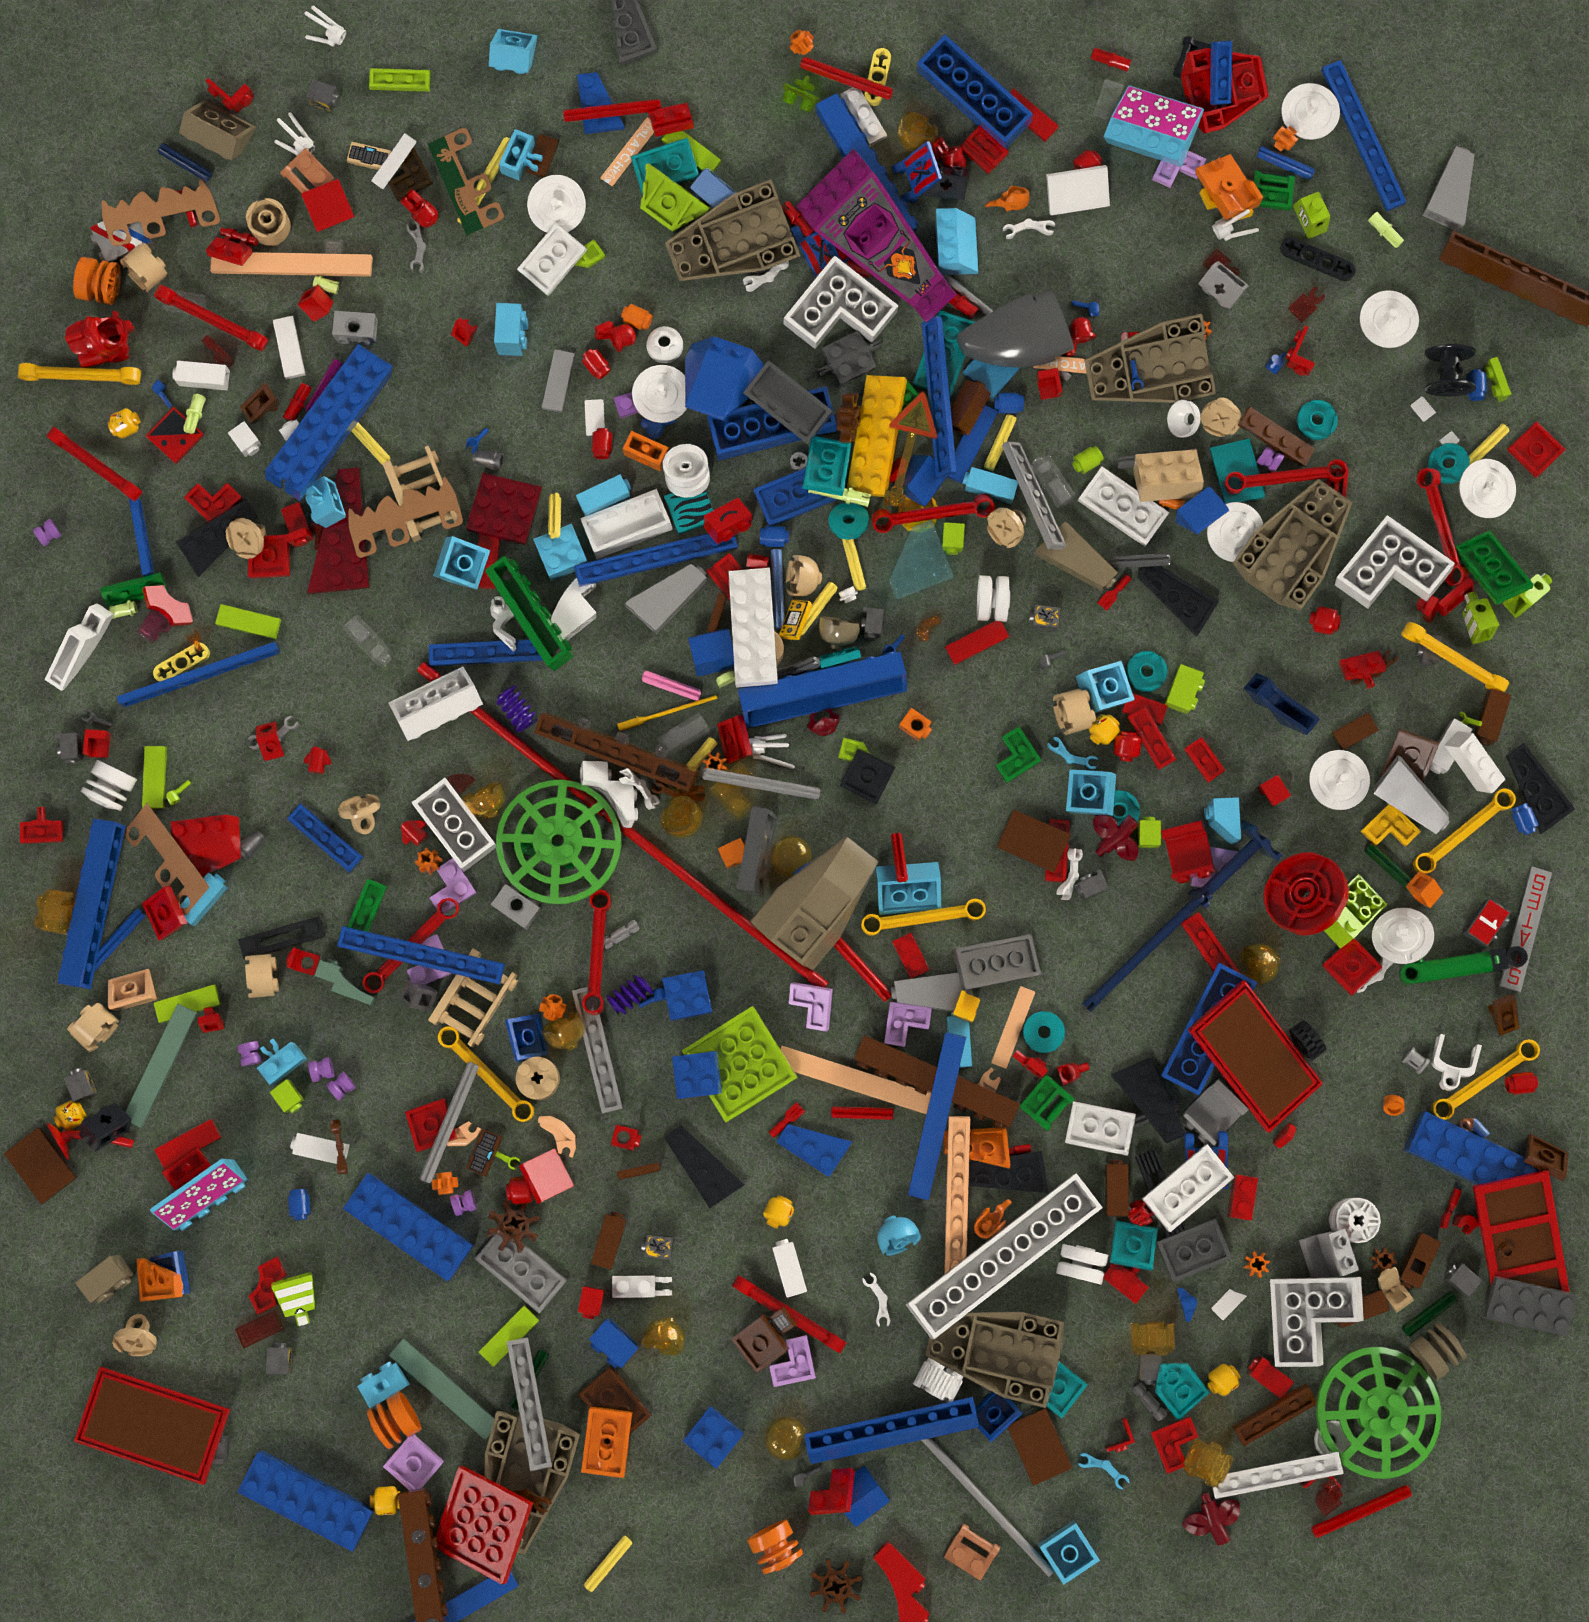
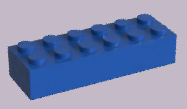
M945 34L917 62V72L973 123L977 126L980 125L1005 149L1032 123L1033 114Z
M827 386L808 391L833 411ZM758 404L737 408L725 420L707 416L718 461L802 440ZM834 413L815 436L836 432L837 424Z
M1221 963L1217 964L1161 1073L1162 1077L1200 1096L1215 1065L1187 1029L1239 982L1245 980L1251 989L1254 990L1257 984L1256 981Z
M1426 1111L1419 1113L1403 1150L1476 1185L1541 1171L1525 1163L1524 1157Z
M371 1173L366 1174L343 1208L446 1281L452 1280L475 1246Z
M263 1450L257 1452L237 1491L241 1495L352 1552L357 1548L375 1512L374 1508H370V1505Z

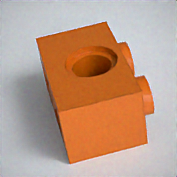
M633 431L630 432L623 447L624 456L660 472L663 469V459L669 451L667 446Z

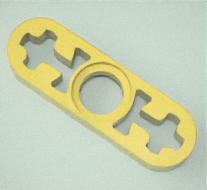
M879 48L874 52L868 80L874 81L872 75L881 73L884 78L876 83L886 85L891 62V54L887 49ZM885 55L882 67H878L880 56ZM865 92V98L870 106H877L881 103L882 97L878 96L875 99H871L872 94Z
M195 643L154 668V678L160 682L195 668L209 658L210 651L208 647L203 643ZM197 648H200L201 650H205V651L202 652V654H203L202 657H199L198 655H196V656H194V657L192 658V659L194 660L193 663H192L191 659L187 656L188 653H189L191 656L195 655V654L197 653V651H196ZM186 658L187 665L185 668H177L176 662L178 659ZM169 664H172V667L177 671L176 673H174L172 670H170L166 673V678H163L162 676L159 677V675L161 674V669H164L165 671L171 669Z

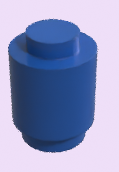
M1481 369L1471 370L1466 375V380L1474 383L1476 390L1466 395L1469 396L1471 401L1484 400L1487 394V374L1482 372Z
M998 393V397H994V409H998V414H1018V412H1023V395H1018V393Z
M765 526V528H760V545H765V547H785V543H789V531H785V527Z
M1528 803L1512 809V817L1519 833L1523 832L1524 835H1528L1537 831L1535 827L1539 826L1532 807L1529 808Z
M307 1189L289 1191V1217H294V1221L307 1220V1216L311 1215L309 1194H307Z

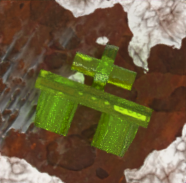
M808 76L803 81L798 78L796 79L795 84L801 86L800 89L786 83L783 86L785 92L782 101L793 105L798 95L803 98L800 109L809 113L814 108L815 103H819L820 98L806 92L807 89L812 92L815 89L814 85L809 84L811 78Z

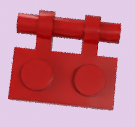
M221 228L219 233L224 238L215 237L206 249L207 256L243 266L253 253L250 245L257 246L259 241L250 233H239L233 228Z

